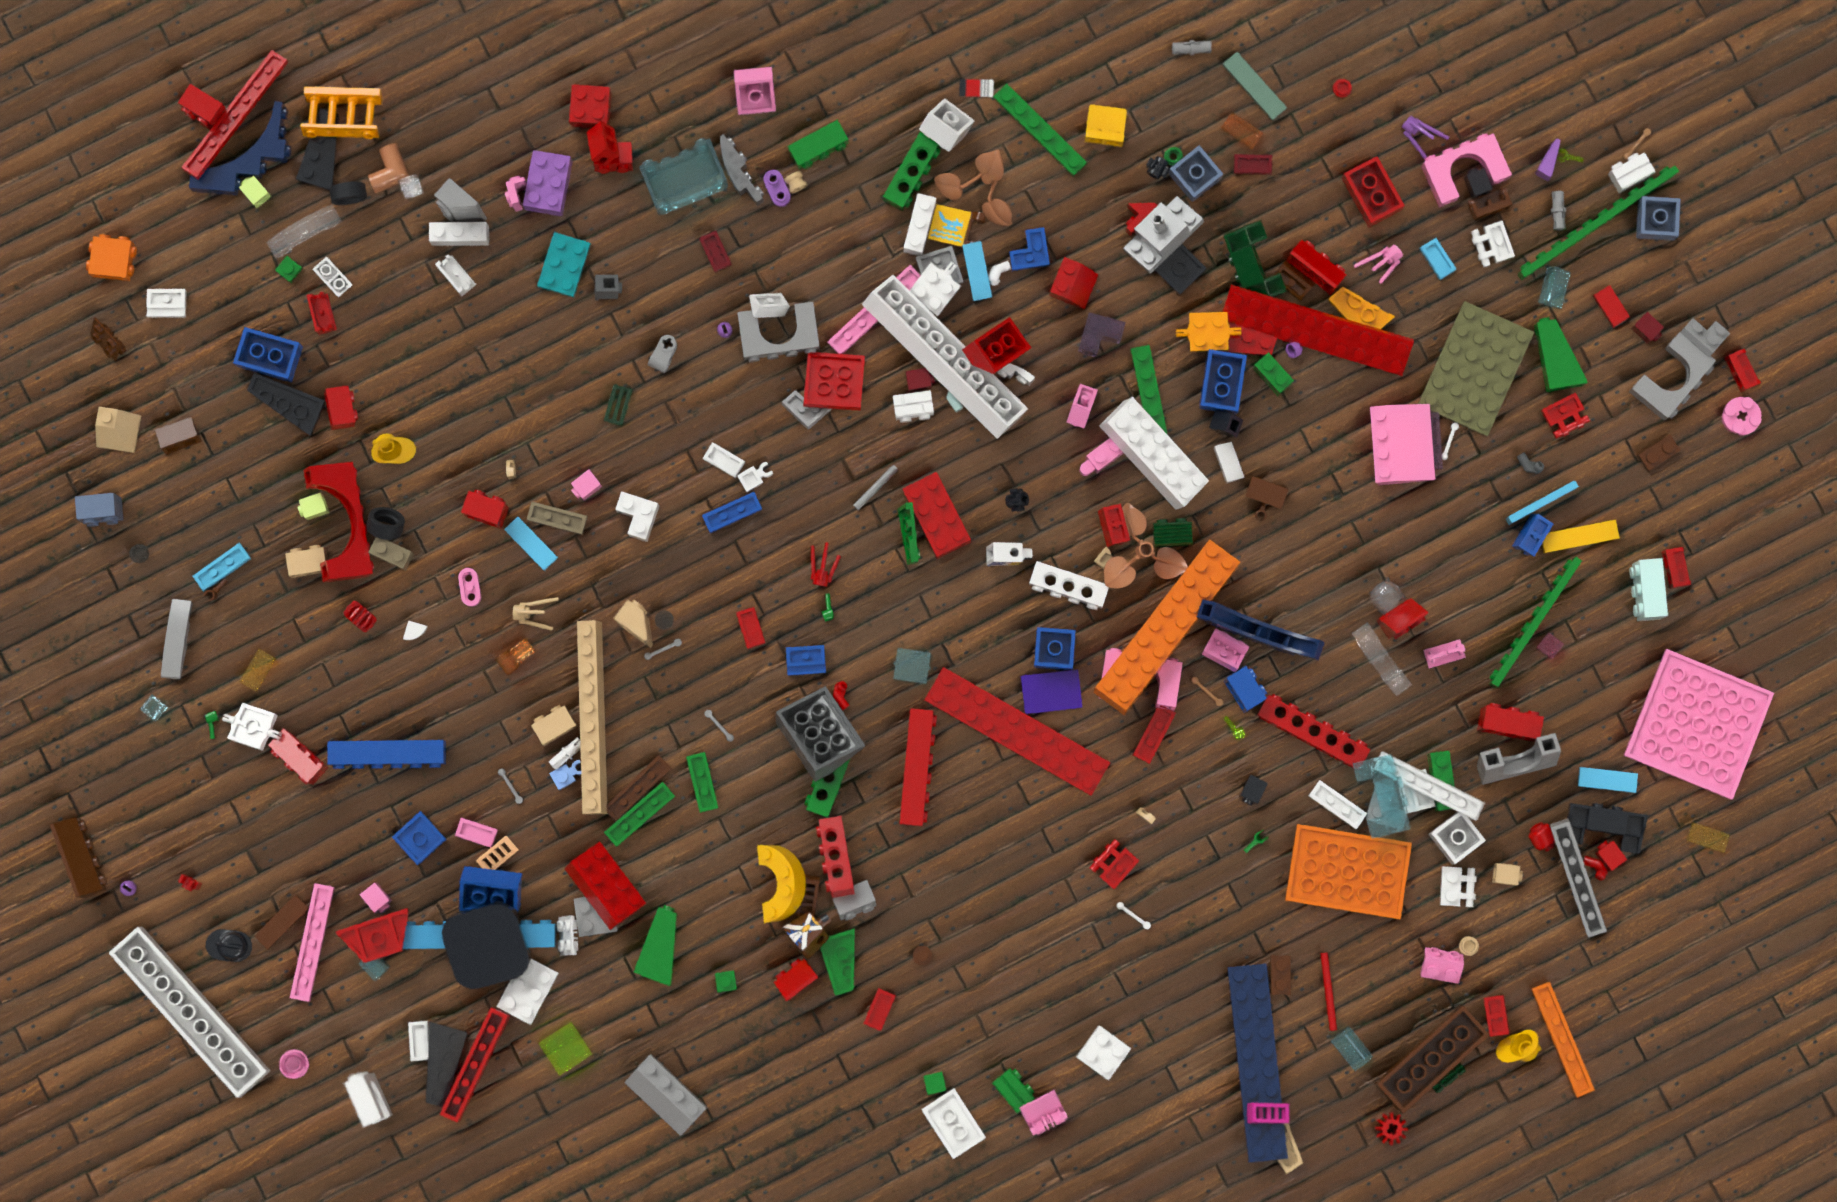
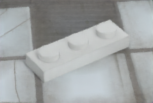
M1320 780L1308 796L1354 829L1358 828L1367 815L1365 811Z

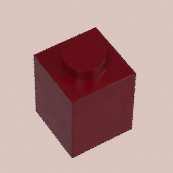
M1646 312L1631 329L1648 344L1651 341L1656 342L1662 336L1660 331L1664 327L1651 314Z
M926 368L906 371L909 393L932 389V383H935L934 376Z

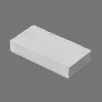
M713 442L703 457V460L734 478L737 477L745 464L744 460Z
M408 1022L411 1061L427 1060L429 1022Z

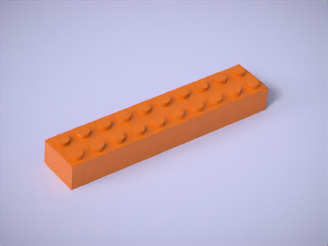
M1209 539L1103 676L1093 693L1125 715L1198 621L1197 614L1202 600H1214L1238 569L1240 561Z

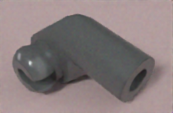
M1525 452L1517 456L1524 471L1539 474L1544 470V464L1541 461H1530Z

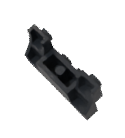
M1569 803L1567 819L1569 818L1578 845H1583L1585 830L1621 835L1620 850L1640 854L1648 815L1623 811L1622 807L1617 806L1606 809L1603 804L1593 803L1592 806Z

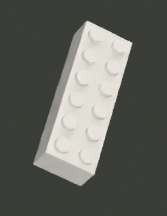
M1133 397L1124 400L1099 425L1175 509L1185 507L1209 482L1203 473Z

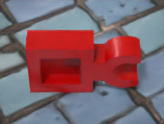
M181 874L178 880L179 883H182L181 887L191 892L193 889L199 890L202 885L201 882L186 874Z

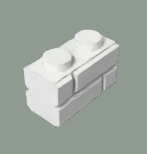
M1635 153L1627 158L1628 162L1624 164L1618 162L1611 167L1612 170L1608 174L1618 193L1629 189L1655 173L1645 153L1641 155Z
M931 390L893 396L896 420H900V423L911 422V418L919 417V420L930 419L931 415H934Z

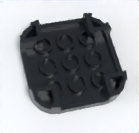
M495 901L490 905L461 913L456 912L445 922L442 929V939L454 976L463 987L479 989L515 979L523 975L527 970L531 960V952L528 950L516 908L514 909L502 901Z

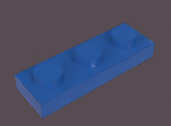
M752 492L702 515L709 532L712 533L759 512L762 508L755 492Z

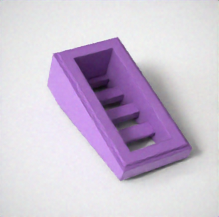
M1558 138L1553 141L1535 172V175L1546 181H1549L1553 174L1561 141Z

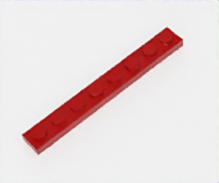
M271 50L181 167L183 171L199 180L288 64L287 59Z

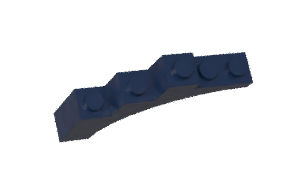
M274 102L272 116L266 130L246 153L234 161L206 169L199 180L190 175L189 188L191 191L238 196V190H240L239 187L242 183L240 177L251 178L254 176L256 179H262L267 169V164L264 161L287 163V158L291 156V146H289L286 140L282 139L285 138L286 128L283 127L284 119H287L288 109L285 108L283 102Z
M1204 599L1197 614V618L1223 631L1238 634L1250 641L1265 644L1275 650L1291 655L1295 654L1319 661L1325 643L1315 638L1270 625L1219 603Z

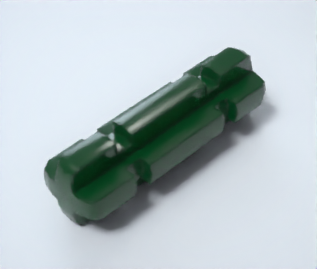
M1458 1063L1432 1089L1436 1093L1441 1092L1444 1086L1447 1087L1458 1078V1075L1461 1076L1465 1073L1466 1070L1463 1065Z

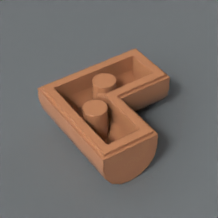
M389 144L382 147L379 152L386 168L368 175L375 193L411 180L397 144Z

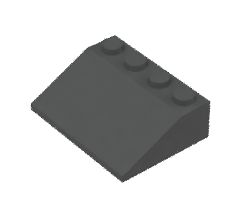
M826 686L776 711V724L814 782L834 772L865 747V744Z

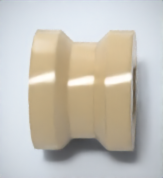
M801 171L790 174L784 179L789 184L790 193L799 192L807 187L806 181L802 179L803 174Z

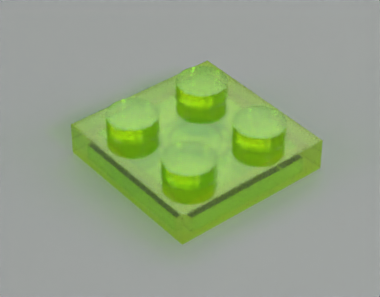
M572 1022L538 1043L559 1076L592 1055L589 1047Z

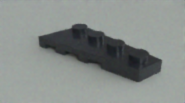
M320 108L316 124H327L328 111ZM337 113L335 124H339V114ZM316 136L310 138L296 177L297 181L330 191L329 188L333 186L335 174L334 166L338 137Z
M254 373L247 389L252 395L310 436L314 432L326 403L325 400Z
M429 1021L426 1103L440 1107L444 1106L467 1035L466 1031Z

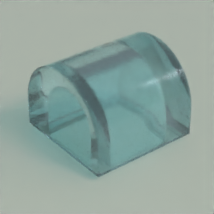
M152 694L140 710L156 722L168 706Z

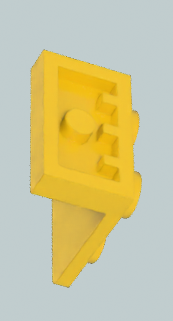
M1090 105L1085 142L1122 147L1127 110Z

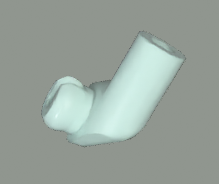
M948 391V402L955 412H959L964 408L963 405Z

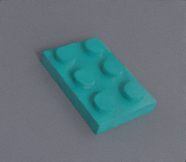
M554 232L537 287L574 298L591 243Z

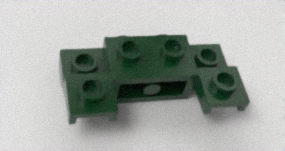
M1262 220L1249 223L1223 235L1230 252V264L1232 267L1235 266L1237 272L1235 274L1236 281L1242 285V288L1271 297L1287 291L1281 273L1269 277L1265 276L1254 243L1268 238Z

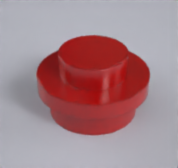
M1339 79L1333 85V93L1339 98L1349 96L1352 91L1351 83L1346 79Z

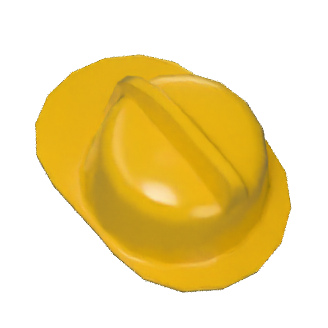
M382 434L372 442L371 456L378 463H406L416 453V446L413 441L403 437H395L392 434Z
M1525 1030L1504 1038L1496 1048L1497 1058L1505 1063L1518 1060L1524 1062L1533 1060L1538 1052L1541 1051L1537 1033L1533 1030Z

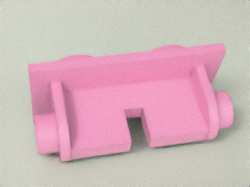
M1460 639L1423 650L1429 668L1466 658L1464 653L1465 647L1464 644H1461Z

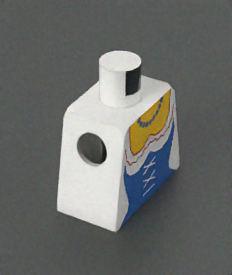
M993 542L986 547L987 566L1019 565L1023 560H1032V548H1023L1022 543Z

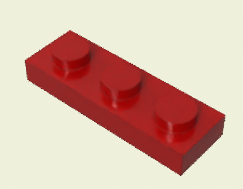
M1160 705L1162 708L1156 709L1132 755L1148 764L1151 763L1176 712Z

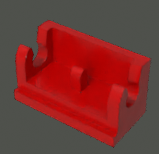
M600 121L586 132L592 161L597 162L602 157H606L602 161V164L606 165L619 157L615 129Z
M319 292L318 295H306L317 334L321 335L336 331L337 327L328 293Z
M1745 348L1724 358L1740 392L1761 384L1746 355Z
M1121 504L1100 509L1098 515L1107 548L1130 541Z
M1678 547L1664 550L1662 557L1669 589L1690 586L1691 581L1685 561L1684 548Z
M1498 995L1484 998L1489 1036L1510 1034L1505 996Z

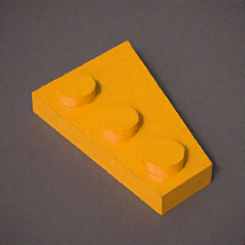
M1345 287L1340 288L1328 299L1344 319L1374 328L1382 329L1395 317L1381 310L1380 307L1367 302Z

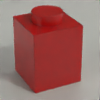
M1605 840L1597 846L1599 850L1595 854L1608 871H1613L1627 860L1614 841L1607 842Z

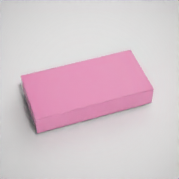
M461 818L455 836L491 848L493 847L498 829Z

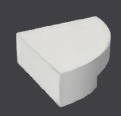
M408 621L403 639L414 640L425 633L428 626Z

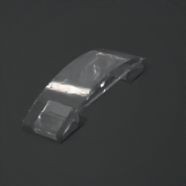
M330 205L300 219L266 243L275 258L278 259L292 251L293 247L324 229L327 231L341 223L342 220L334 206Z
M1368 622L1351 633L1366 658L1396 696L1412 685L1380 643L1378 636Z

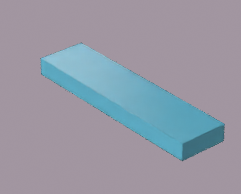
M1572 481L1506 518L1508 525L1568 494L1579 486L1576 481Z

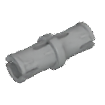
M1189 40V42L1172 43L1173 55L1211 53V41L1194 42V40Z
M1564 191L1552 192L1553 205L1551 209V214H1553V230L1561 231L1566 229Z

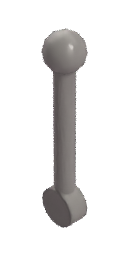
M675 639L674 643L652 653H646L644 658L650 660L652 656L667 649L681 646L682 642L680 639Z
M706 710L705 716L710 718L725 734L727 741L732 742L734 736L729 734L714 718L712 711Z
M499 769L498 774L503 777L516 798V803L521 804L523 798L515 791L505 775L506 771Z

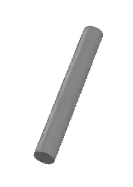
M892 465L853 506L859 510L898 471L897 467Z

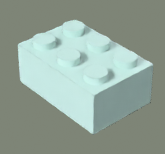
M1663 559L1638 560L1632 564L1629 570L1630 578L1633 579L1634 586L1631 587L1632 597L1635 598L1636 603L1633 606L1634 617H1637V621L1660 620L1668 616Z

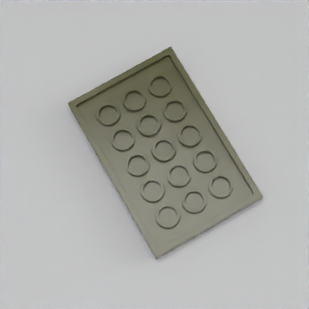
M1464 301L1418 404H1430V412L1487 437L1534 332Z

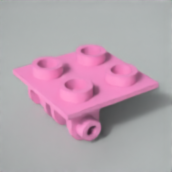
M1055 1090L1020 1107L1033 1136L1045 1132L1044 1126L1050 1130L1048 1124L1051 1123L1054 1128L1053 1122L1058 1125L1065 1122V1119L1068 1118Z

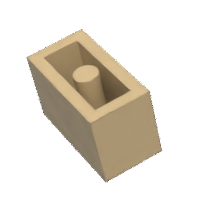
M321 545L309 546V550L303 551L302 548L291 549L290 553H285L288 574L291 578L321 573L320 563L328 560L327 550L321 547Z
M558 705L550 710L551 714L546 717L541 715L533 720L535 723L531 726L543 746L548 745L578 727L566 706L561 707Z

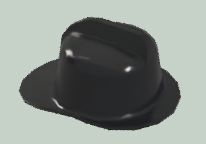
M219 929L207 937L206 950L214 959L241 962L250 955L252 942L243 932Z

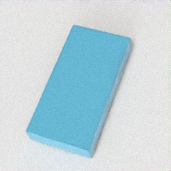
M1437 238L1419 248L1439 280L1457 270Z

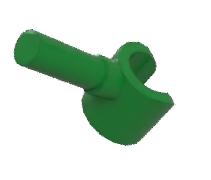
M829 593L825 594L827 610L822 611L825 622L834 618Z
M216 711L207 713L205 718L209 726L210 739H215L213 722L219 719Z
M1264 830L1255 834L1254 840L1244 849L1246 853L1258 843H1263L1268 839L1269 836L1264 839L1260 837V833Z

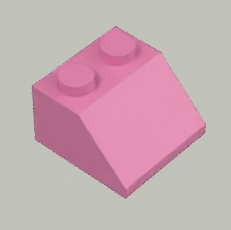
M772 67L734 70L738 115L776 111Z

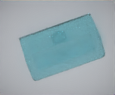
M1559 267L1547 268L1539 299L1540 304L1562 309L1570 272Z
M1349 1026L1331 1040L1354 1071L1365 1065L1373 1057Z

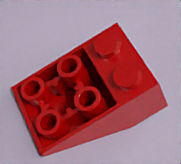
M1409 598L1376 621L1388 639L1394 637L1396 640L1410 630L1409 627L1413 629L1426 620L1424 616L1429 613L1412 598Z

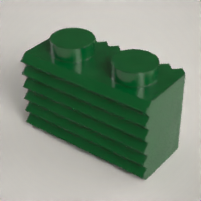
M1187 518L1175 519L1176 522L1168 523V519L1156 520V523L1152 525L1153 547L1192 546V521L1187 522Z

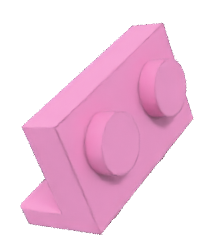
M520 176L512 177L506 182L508 192H505V196L509 206L514 207L516 212L523 210L518 192L526 190L527 185L525 178H520Z
M1215 629L1202 655L1236 672L1249 646L1243 641L1229 636L1226 632Z
M1426 947L1420 972L1421 977L1459 984L1464 966L1463 954L1456 951H1443L1435 947Z

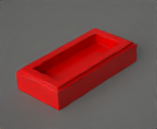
M1610 285L1593 295L1613 328L1630 318Z
M751 607L736 612L747 649L766 644L755 608Z
M878 988L863 1024L881 1031L896 995Z

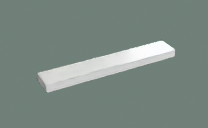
M1384 751L1381 752L1374 767L1376 771L1473 820H1478L1485 802Z

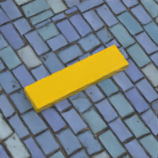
M1616 520L1550 532L1542 543L1543 552L1550 553L1619 539Z

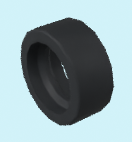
M344 182L329 188L331 202L334 205H350L367 199L366 187L363 182Z
M378 507L369 513L367 530L370 534L380 539H397L403 533L405 518L397 510ZM380 522H386L392 525H385Z

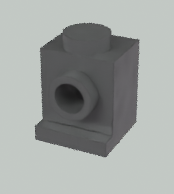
M595 275V301H599V299H618L619 293H622V282H618V275Z

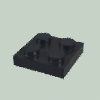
M1181 244L1154 271L1180 296L1207 268Z

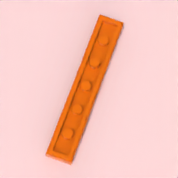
M1546 982L1532 988L1531 991L1576 1098L1595 1091L1551 983Z

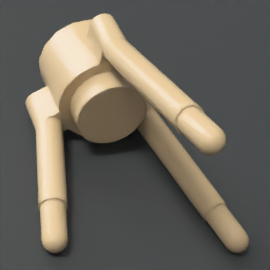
M549 598L514 605L513 620H519V624H528L552 631L553 627L526 619L530 618V614L545 613L544 610H530L529 606L559 601V598Z

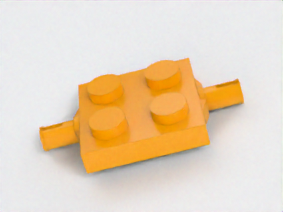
M1227 312L1189 313L1188 328L1176 329V337H1188L1190 352H1208L1209 349L1228 351L1230 335H1241V327L1230 328Z

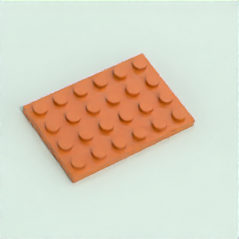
M1297 824L1285 901L1400 920L1412 843Z

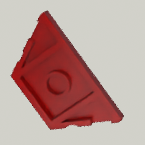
M406 908L335 932L364 963L403 951L409 909Z

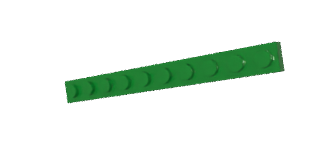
M1674 165L1672 168L1667 166L1659 172L1660 176L1655 179L1653 177L1649 178L1643 183L1644 187L1641 189L1636 187L1630 191L1628 198L1625 200L1620 198L1614 202L1612 209L1609 211L1604 209L1598 213L1597 216L1599 218L1594 221L1589 219L1581 225L1583 228L1580 231L1573 230L1566 236L1568 239L1564 242L1557 241L1551 246L1552 250L1547 253L1543 251L1535 257L1536 261L1533 263L1528 261L1520 267L1521 271L1517 274L1522 281L1638 202L1642 196L1648 195L1673 178L1679 172L1678 168Z

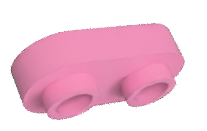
M465 568L458 576L461 599L467 606L474 607L481 601L479 578L476 571L471 568ZM468 575L472 576L470 582L466 581V576ZM470 594L475 595V599L472 601L468 599Z

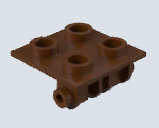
M94 317L90 333L91 338L96 344H100L104 353L116 362L118 354L123 355L127 351L125 349L126 346L118 340L117 336L113 337L114 333L111 332L106 324H102Z

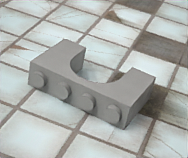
M813 302L794 304L797 330L793 338L784 344H772L762 337L758 318L753 317L752 310L738 312L744 360L757 362L760 361V358L764 357L772 360L779 358L778 355L793 357L797 356V353L800 352L808 354L820 350Z
M1681 331L1676 334L1665 350L1683 364L1686 370L1684 386L1676 391H1667L1659 387L1644 374L1629 391L1663 421L1668 418L1672 419L1677 414L1679 404L1682 403L1684 405L1691 397L1689 392L1692 389L1696 390L1703 381L1700 379L1704 374L1708 376L1715 368L1713 363L1716 360L1711 356L1708 357L1685 337Z
M1556 734L1536 738L1535 745L1532 748L1513 756L1502 757L1499 748L1480 752L1477 770L1482 785L1557 766L1561 749Z

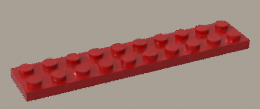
M1235 285L1230 286L1222 311L1227 312L1228 322L1260 331L1290 343L1298 342L1300 346L1400 376L1403 375L1414 343V339Z
M944 667L924 700L1092 796L1110 764L1109 761Z

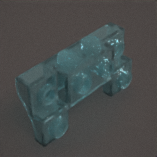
M1389 754L1353 763L1357 782L1373 779L1382 814L1381 817L1367 820L1371 838L1411 830L1406 806H1409L1406 795L1402 794L1403 780L1401 776L1397 775L1393 755Z

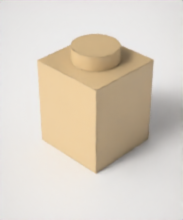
M1495 863L1492 883L1517 886L1518 882L1522 881L1523 871H1520V866Z

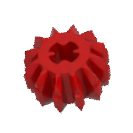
M357 601L349 604L343 612L344 616L363 632H368L377 621L376 617Z
M1393 1112L1389 1113V1119L1386 1114H1382L1384 1121L1376 1120L1381 1126L1374 1127L1375 1130H1381V1132L1376 1134V1137L1384 1136L1381 1142L1385 1144L1388 1140L1390 1146L1393 1145L1394 1140L1397 1144H1400L1401 1141L1398 1137L1400 1136L1405 1139L1406 1135L1402 1134V1131H1408L1407 1127H1402V1125L1406 1124V1120L1399 1122L1401 1115L1397 1114L1394 1118ZM1389 1124H1391L1392 1126L1395 1125L1396 1127L1393 1129V1134L1392 1132H1387V1130L1389 1129Z

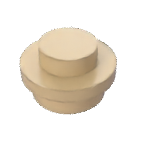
M1467 936L1461 939L1459 943L1461 953L1471 956L1478 951L1479 944L1474 937Z

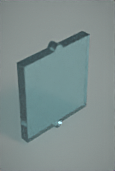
M898 648L896 661L894 662L893 679L926 684L928 670L931 669L929 667L931 653Z

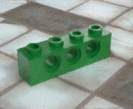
M919 132L884 193L883 201L901 211L905 207L909 208L913 201L912 194L914 191L918 192L923 183L920 180L923 175L927 176L932 166L930 163L932 159H937L941 152L938 143L925 136L924 133ZM923 152L928 157L925 160H920L917 158V155ZM910 169H916L918 171V174L916 176H910L908 174V171ZM901 185H906L909 187V190L902 193L898 188Z
M850 759L832 772L834 774L832 782H825L823 778L815 782L813 780L811 787L814 788L812 795L808 794L804 803L807 806V811L826 818L829 817ZM820 790H825L828 793L827 798L823 801L818 800L816 796Z

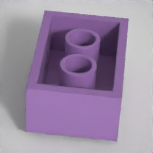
M533 150L523 201L525 210L563 216L573 162L570 156Z

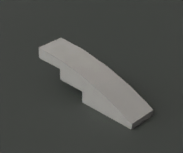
M172 599L164 644L161 678L181 679L187 650L192 601Z

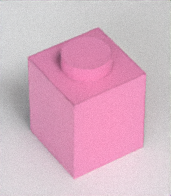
M587 470L571 483L574 487L571 491L578 499L582 497L584 501L602 487L590 470Z
M373 883L360 894L374 913H383L390 907L389 903L392 901L378 883Z

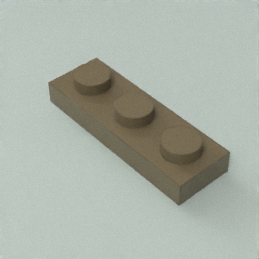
M532 501L527 521L583 535L588 517Z

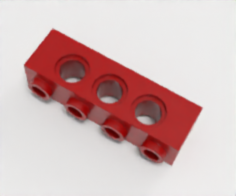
M842 816L819 819V826L816 827L818 838H822V844L819 845L821 856H825V862L822 863L824 874H828L829 879L825 881L826 890L831 892L832 898L853 895L855 891ZM830 836L836 837V840L833 842L827 841ZM833 854L840 856L837 860L830 859ZM836 872L843 874L840 878H834L833 875Z

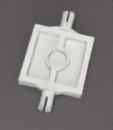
M952 261L945 270L938 268L931 262L909 290L936 316L941 314L961 287L951 275L957 267Z
M242 703L235 717L224 714L222 718L224 722L231 723V730L227 737L229 740L263 751L269 737L279 740L281 738L279 736H282V732L273 730L277 719L275 713Z

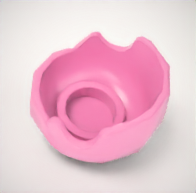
M297 1049L285 1052L279 1061L281 1073L291 1079L304 1076L309 1068L307 1055Z

